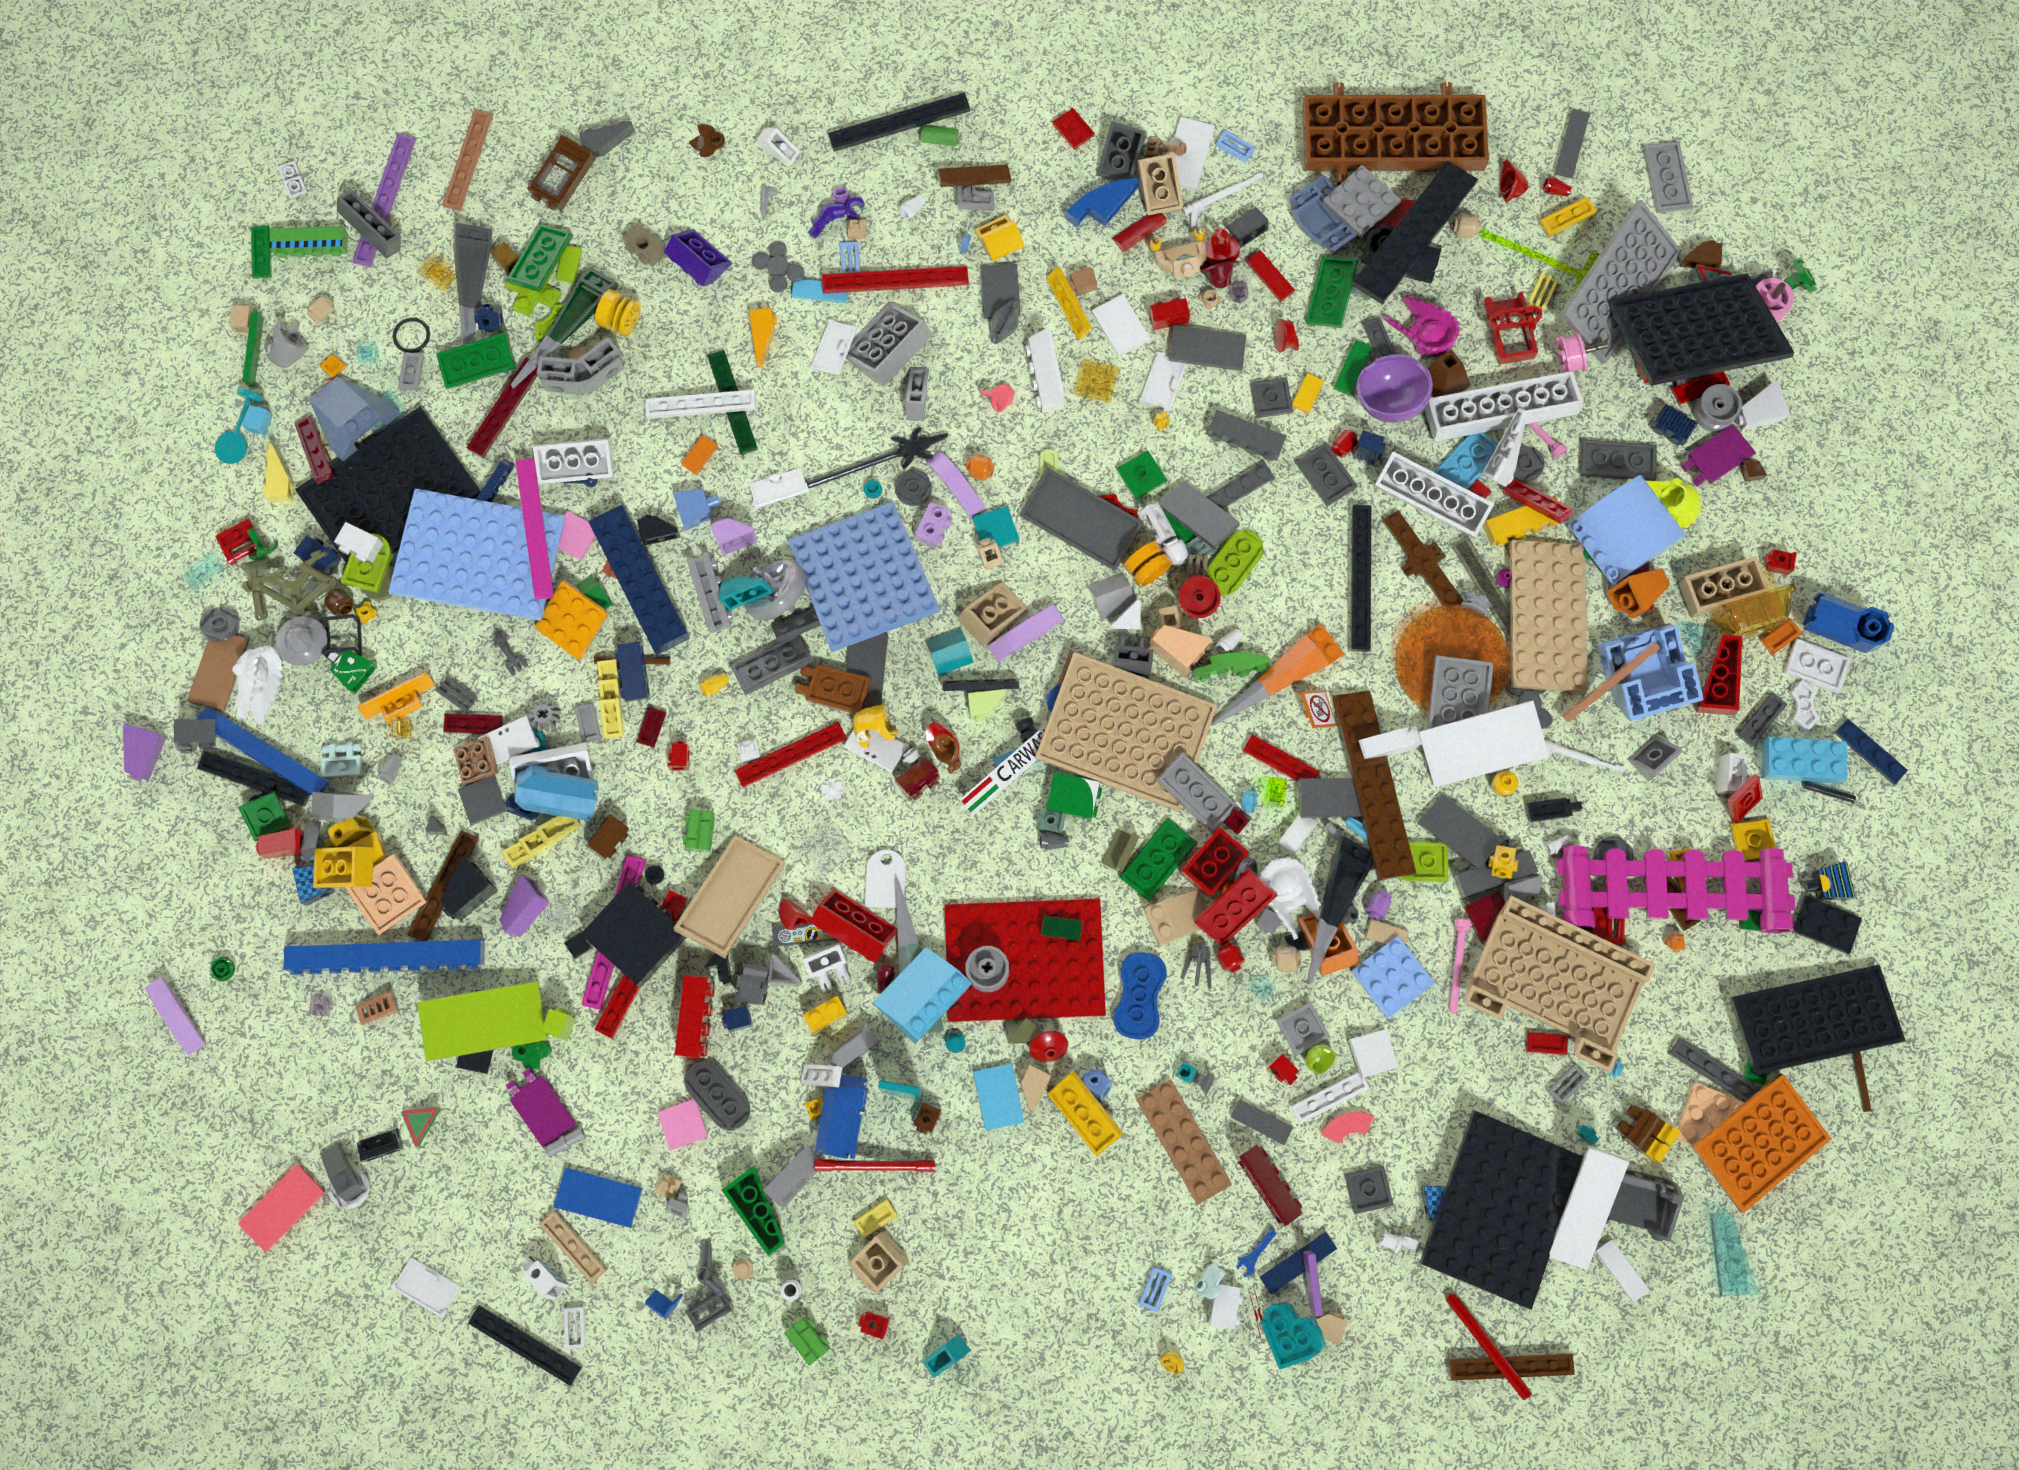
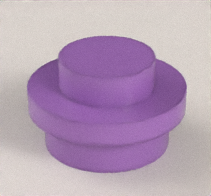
M839 187L834 190L832 197L836 203H846L851 198V195L846 188Z

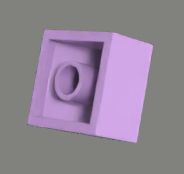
M721 518L710 525L723 556L758 542L752 527L735 520Z

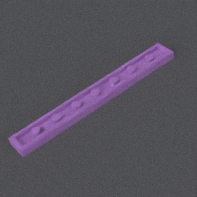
M397 134L371 208L385 222L388 221L416 142L415 137ZM362 235L352 262L371 268L377 249Z

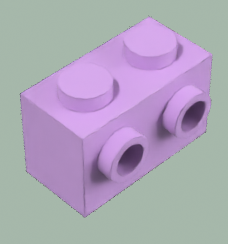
M930 502L914 534L915 540L935 549L938 544L941 545L945 534H943L944 530L949 528L953 521L951 510Z

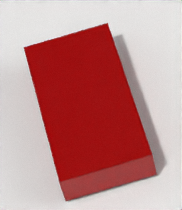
M1527 1032L1526 1052L1567 1055L1568 1035Z

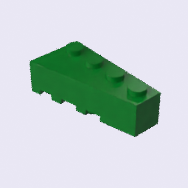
M753 1166L721 1191L770 1258L786 1245L767 1196L763 1191L764 1189L756 1168Z

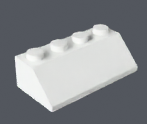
M1048 327L1028 338V345L1025 346L1027 357L1031 356L1032 361L1029 363L1030 373H1034L1035 379L1032 380L1034 391L1038 390L1039 395L1036 397L1037 407H1041L1042 413L1064 409L1065 398L1051 328Z
M611 438L538 444L533 447L538 484L613 477Z
M586 742L509 757L514 786L517 773L524 771L531 764L547 767L550 772L594 779Z

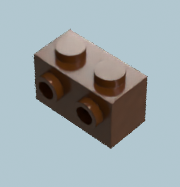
M610 814L588 840L585 847L602 860H605L607 857L610 859L617 851L616 845L619 842L623 843L629 835L627 833L629 827Z

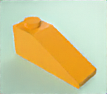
M771 307L749 311L758 368L763 367L775 333L774 325L778 324L776 313L772 314Z

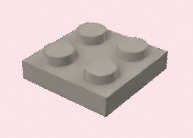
M1311 1002L1276 1020L1295 1056L1330 1038Z

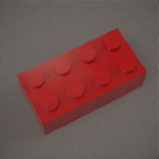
M684 975L674 1053L680 1059L704 1061V1056L708 1055L709 1045L706 1044V1036H710L711 1025L708 1024V1019L713 1014V1005L710 1002L711 997L715 996L716 986L713 985V982L708 977Z

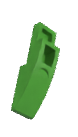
M1252 653L1218 654L1209 657V665L1193 669L1192 675L1194 681L1200 680V682L1209 680L1212 675L1218 674V676H1223L1231 670L1233 677L1238 676L1242 678L1254 670L1257 672L1265 671L1268 669L1267 666L1270 665L1271 660L1269 657Z

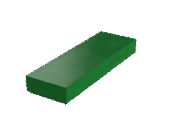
M269 225L251 227L253 279L272 277Z
M1355 340L1334 385V390L1349 396L1351 395L1372 350V346Z

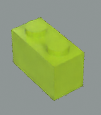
M556 1007V1010L549 1008L541 1032L568 1041L575 1018L571 1016V1012Z

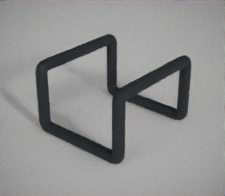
M354 614L320 618V621L326 626L327 650H322L321 653L327 659L330 653L354 651L358 655H362L361 621ZM353 618L357 622L358 649L356 647L331 649L330 625L327 620Z

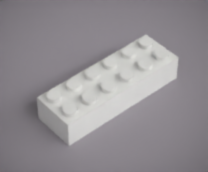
M1392 452L1374 486L1473 539L1477 537L1494 506V503L1395 452Z

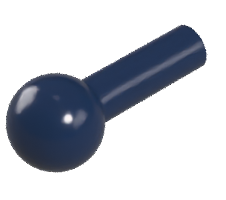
M587 478V480L566 481L563 483L584 484L592 488L597 485L598 479Z

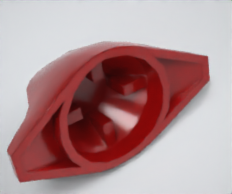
M1508 159L1503 162L1499 185L1504 201L1508 203L1512 198H1518L1528 190L1526 176L1522 173V170L1516 168Z

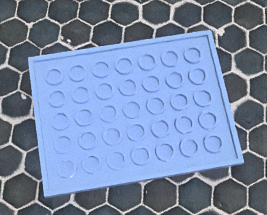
M415 489L389 587V594L542 621L547 599L535 600L522 508ZM542 512L552 579L565 516Z

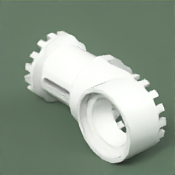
M1383 1229L1378 1246L1388 1247L1396 1254L1400 1247L1404 1249L1407 1247V1249L1410 1248L1412 1252L1418 1254L1421 1242L1407 1236H1395L1388 1233L1387 1229Z

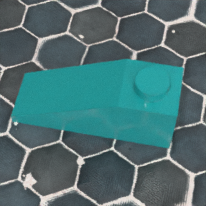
M734 577L721 584L718 600L730 611L772 594L774 589L763 578Z

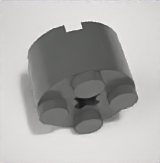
M743 962L741 967L742 976L739 975L736 987H740V990H737L736 1001L764 1005L768 993L770 967Z

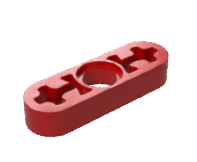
M1533 305L1494 312L1488 320V326L1493 331L1534 325L1540 321L1542 310L1538 306ZM1531 312H1533L1534 315L1537 314V316H1536L1535 318H1533V316H1529V315H1530ZM1516 314L1519 316L1520 321L1513 322L1510 316ZM1495 318H1497L1498 321H1501L1499 325H1497L1496 322H1493Z

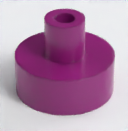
M1501 569L1496 575V583L1502 588L1510 587V578L1512 576L1510 569Z

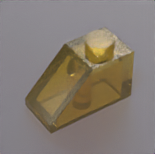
M427 258L416 271L418 275L443 292L456 279L449 268L433 259Z

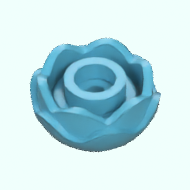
M1251 789L1243 793L1241 807L1247 813H1254V809L1257 807L1256 799L1259 794L1255 790Z

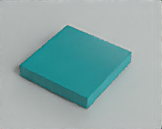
M1008 506L972 517L980 541L986 538L994 539L998 548L1020 542Z

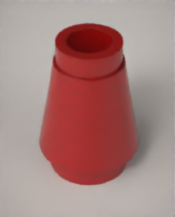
M1552 176L1546 178L1542 191H1545L1546 194L1568 197L1571 192V186Z

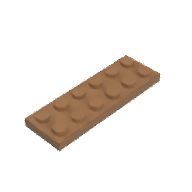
M1171 1080L1166 1081L1136 1099L1197 1205L1232 1185Z

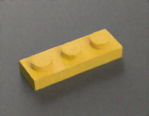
M1586 197L1541 219L1539 223L1549 238L1596 215L1597 210L1589 197Z

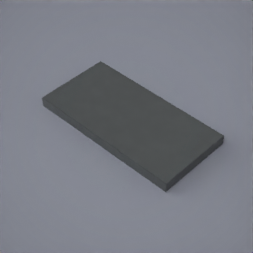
M1048 467L1019 514L1021 518L1115 572L1144 525L1143 521Z

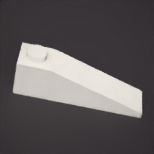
M1518 408L1481 474L1504 487L1512 482L1528 413V411Z

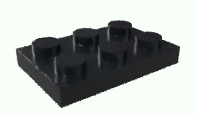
M1806 895L1803 898L1794 924V931L1792 932L1849 955L1862 918Z

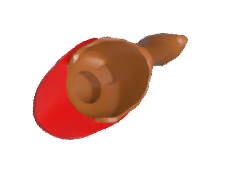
M937 722L930 723L925 730L926 740L936 758L940 762L948 764L947 770L952 774L953 771L958 770L962 765L958 757L960 750L959 740L953 731L947 730Z

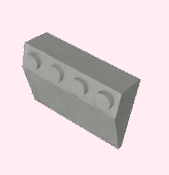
M889 302L853 339L846 359L872 381L884 387L929 340L932 333L924 320Z

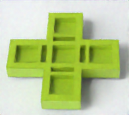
M554 270L541 292L516 286L507 281L504 285L505 288L520 294L512 307L513 311L530 318L537 303L553 309V306L558 303L562 296L561 291L547 286L554 274Z

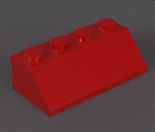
M835 888L819 903L810 920V923L818 929L828 933L835 940H839L851 950L858 952L875 964L885 953L898 932L895 926Z

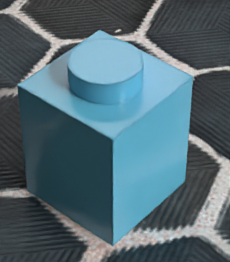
M249 405L242 426L248 432L265 436L272 415L268 408L257 405L255 407Z

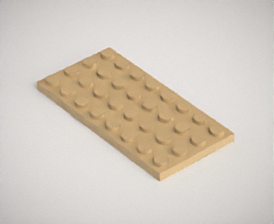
M1522 540L1510 541V573L1512 575L1510 578L1511 688L1569 692L1588 691L1586 558L1583 554L1585 549L1583 545Z

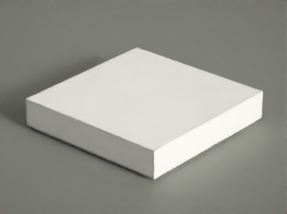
M1386 1029L1348 1040L1361 1078L1399 1067Z

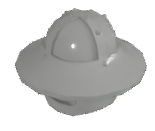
M305 616L294 617L287 621L280 628L276 638V647L281 658L289 664L297 666L309 665L318 660L322 655L321 651L325 650L327 645V632L323 625L316 619Z

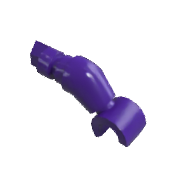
M853 197L848 200L846 205L844 203L826 204L820 209L819 218L814 219L812 222L813 227L807 233L816 239L826 227L825 224L828 225L830 221L833 222L835 219L845 217V215L852 220H857V213L852 212L851 208L854 206L863 208L865 207V202L859 197Z

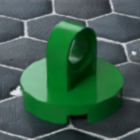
M1800 257L1793 261L1797 273L1783 281L1791 289L1804 284L1809 293L1818 290L1809 268H1804L1803 266L1804 260Z

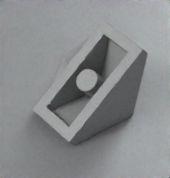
M775 954L771 956L768 982L771 986H801L803 984Z

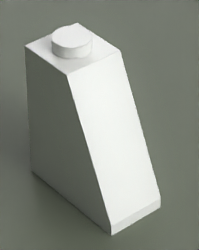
M1778 380L1771 383L1742 406L1740 414L1735 419L1736 424L1740 425L1741 430L1784 421L1790 413Z

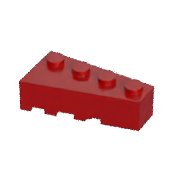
M1722 635L1702 691L1703 700L1699 701L1696 712L1735 716L1739 711L1743 636Z

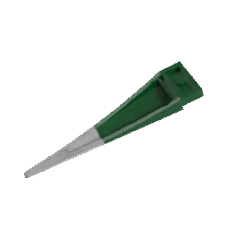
M592 267L578 279L550 330L511 383L512 388H515L538 366L539 356L548 357L596 313L597 306L604 293L608 289L615 291L619 287L616 281Z

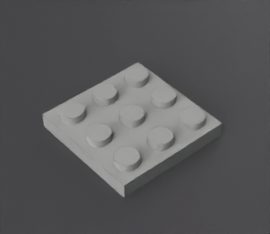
M1363 165L1323 200V204L1361 239L1401 203V199Z

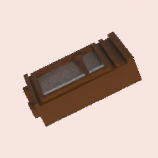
M562 134L530 186L527 187L532 199L540 202V200L545 202V205L553 211L555 209L563 210L596 159L592 151Z

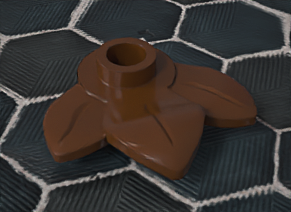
M700 124L698 125L700 135L689 142L694 149L700 150V157H710L716 150L721 149L725 145V137L723 134L715 131L713 126ZM716 139L720 140L717 143H713V141Z

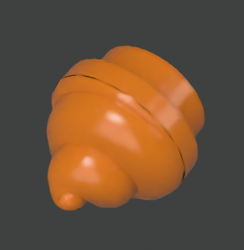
M1675 932L1670 935V938L1665 940L1664 944L1673 949L1674 952L1685 950L1684 934Z

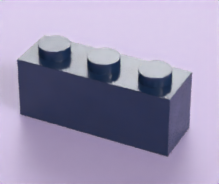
M638 641L618 644V650H615L616 661H619L620 664L617 672L618 678L622 680L623 687H620L621 698L625 699V702L649 700L650 691L643 643Z

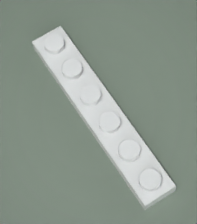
M744 390L645 399L646 418L653 419L756 410V391Z

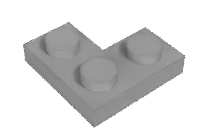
M975 185L956 186L958 209L994 211V192L976 191Z

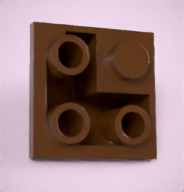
M1452 349L1436 359L1427 368L1432 378L1433 387L1431 395L1433 397L1460 393L1471 385L1462 361Z

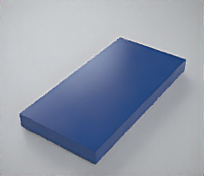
M565 1168L554 1208L632 1228L643 1188Z

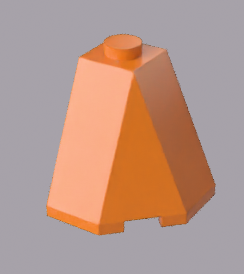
M1663 568L1629 576L1606 593L1614 610L1618 612L1623 611L1627 613L1628 617L1633 619L1647 611L1670 586V583Z

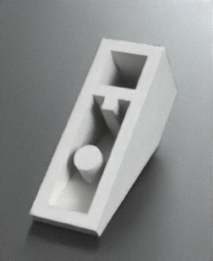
M1416 726L1359 740L1364 759L1409 752L1422 745Z

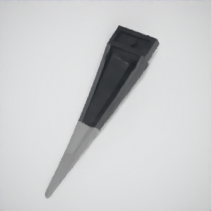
M1345 836L1339 838L1335 854L1332 855L1306 982L1307 985L1312 983L1342 919L1367 877L1373 863L1369 850Z

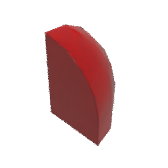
M782 899L779 917L787 930H796V927L803 923L806 925L812 917L803 908L787 899Z

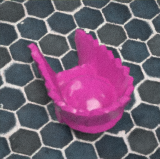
M1408 295L1404 296V303L1412 313V316L1417 318L1409 329L1392 318L1385 316L1384 320L1407 337L1416 346L1417 352L1421 355H1444L1452 349L1460 332V322L1457 321L1456 316H1452L1451 311L1445 312L1444 308H1438L1435 304L1432 305L1429 302L1424 303L1422 299L1418 300L1416 297L1411 298Z

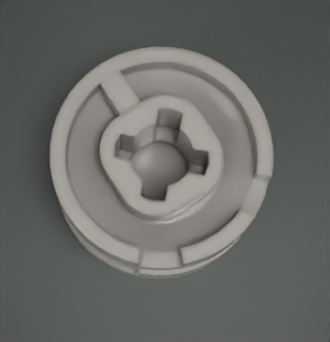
M1468 591L1465 595V601L1461 603L1460 608L1466 613L1473 614L1475 617L1484 618L1486 609L1490 607L1491 602L1489 601L1488 603L1489 599L1483 595L1479 596L1476 595V592Z

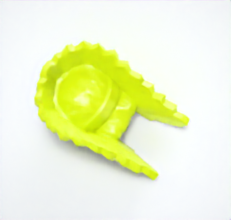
M1673 478L1671 481H1646L1681 528H1688L1690 524L1695 523L1696 518L1701 513L1702 505L1699 492L1692 485L1683 483L1679 478Z

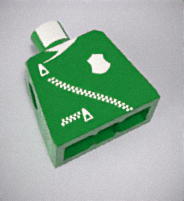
M352 651L343 652L342 655L338 652L330 653L328 656V660L333 663L330 671L354 695L377 669V666L372 661Z

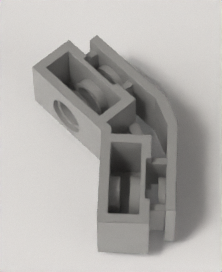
M607 337L578 360L539 356L537 375L545 391L587 394L597 390L624 369L621 362L623 357L620 350Z

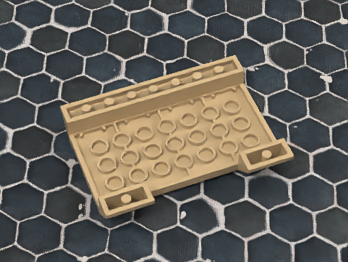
M1510 896L1497 915L1466 987L1464 1003L1498 1020L1502 1019L1507 1006L1575 1038L1574 1056L1611 1073L1618 1054L1615 1053L1643 983L1649 982L1656 964L1516 897Z

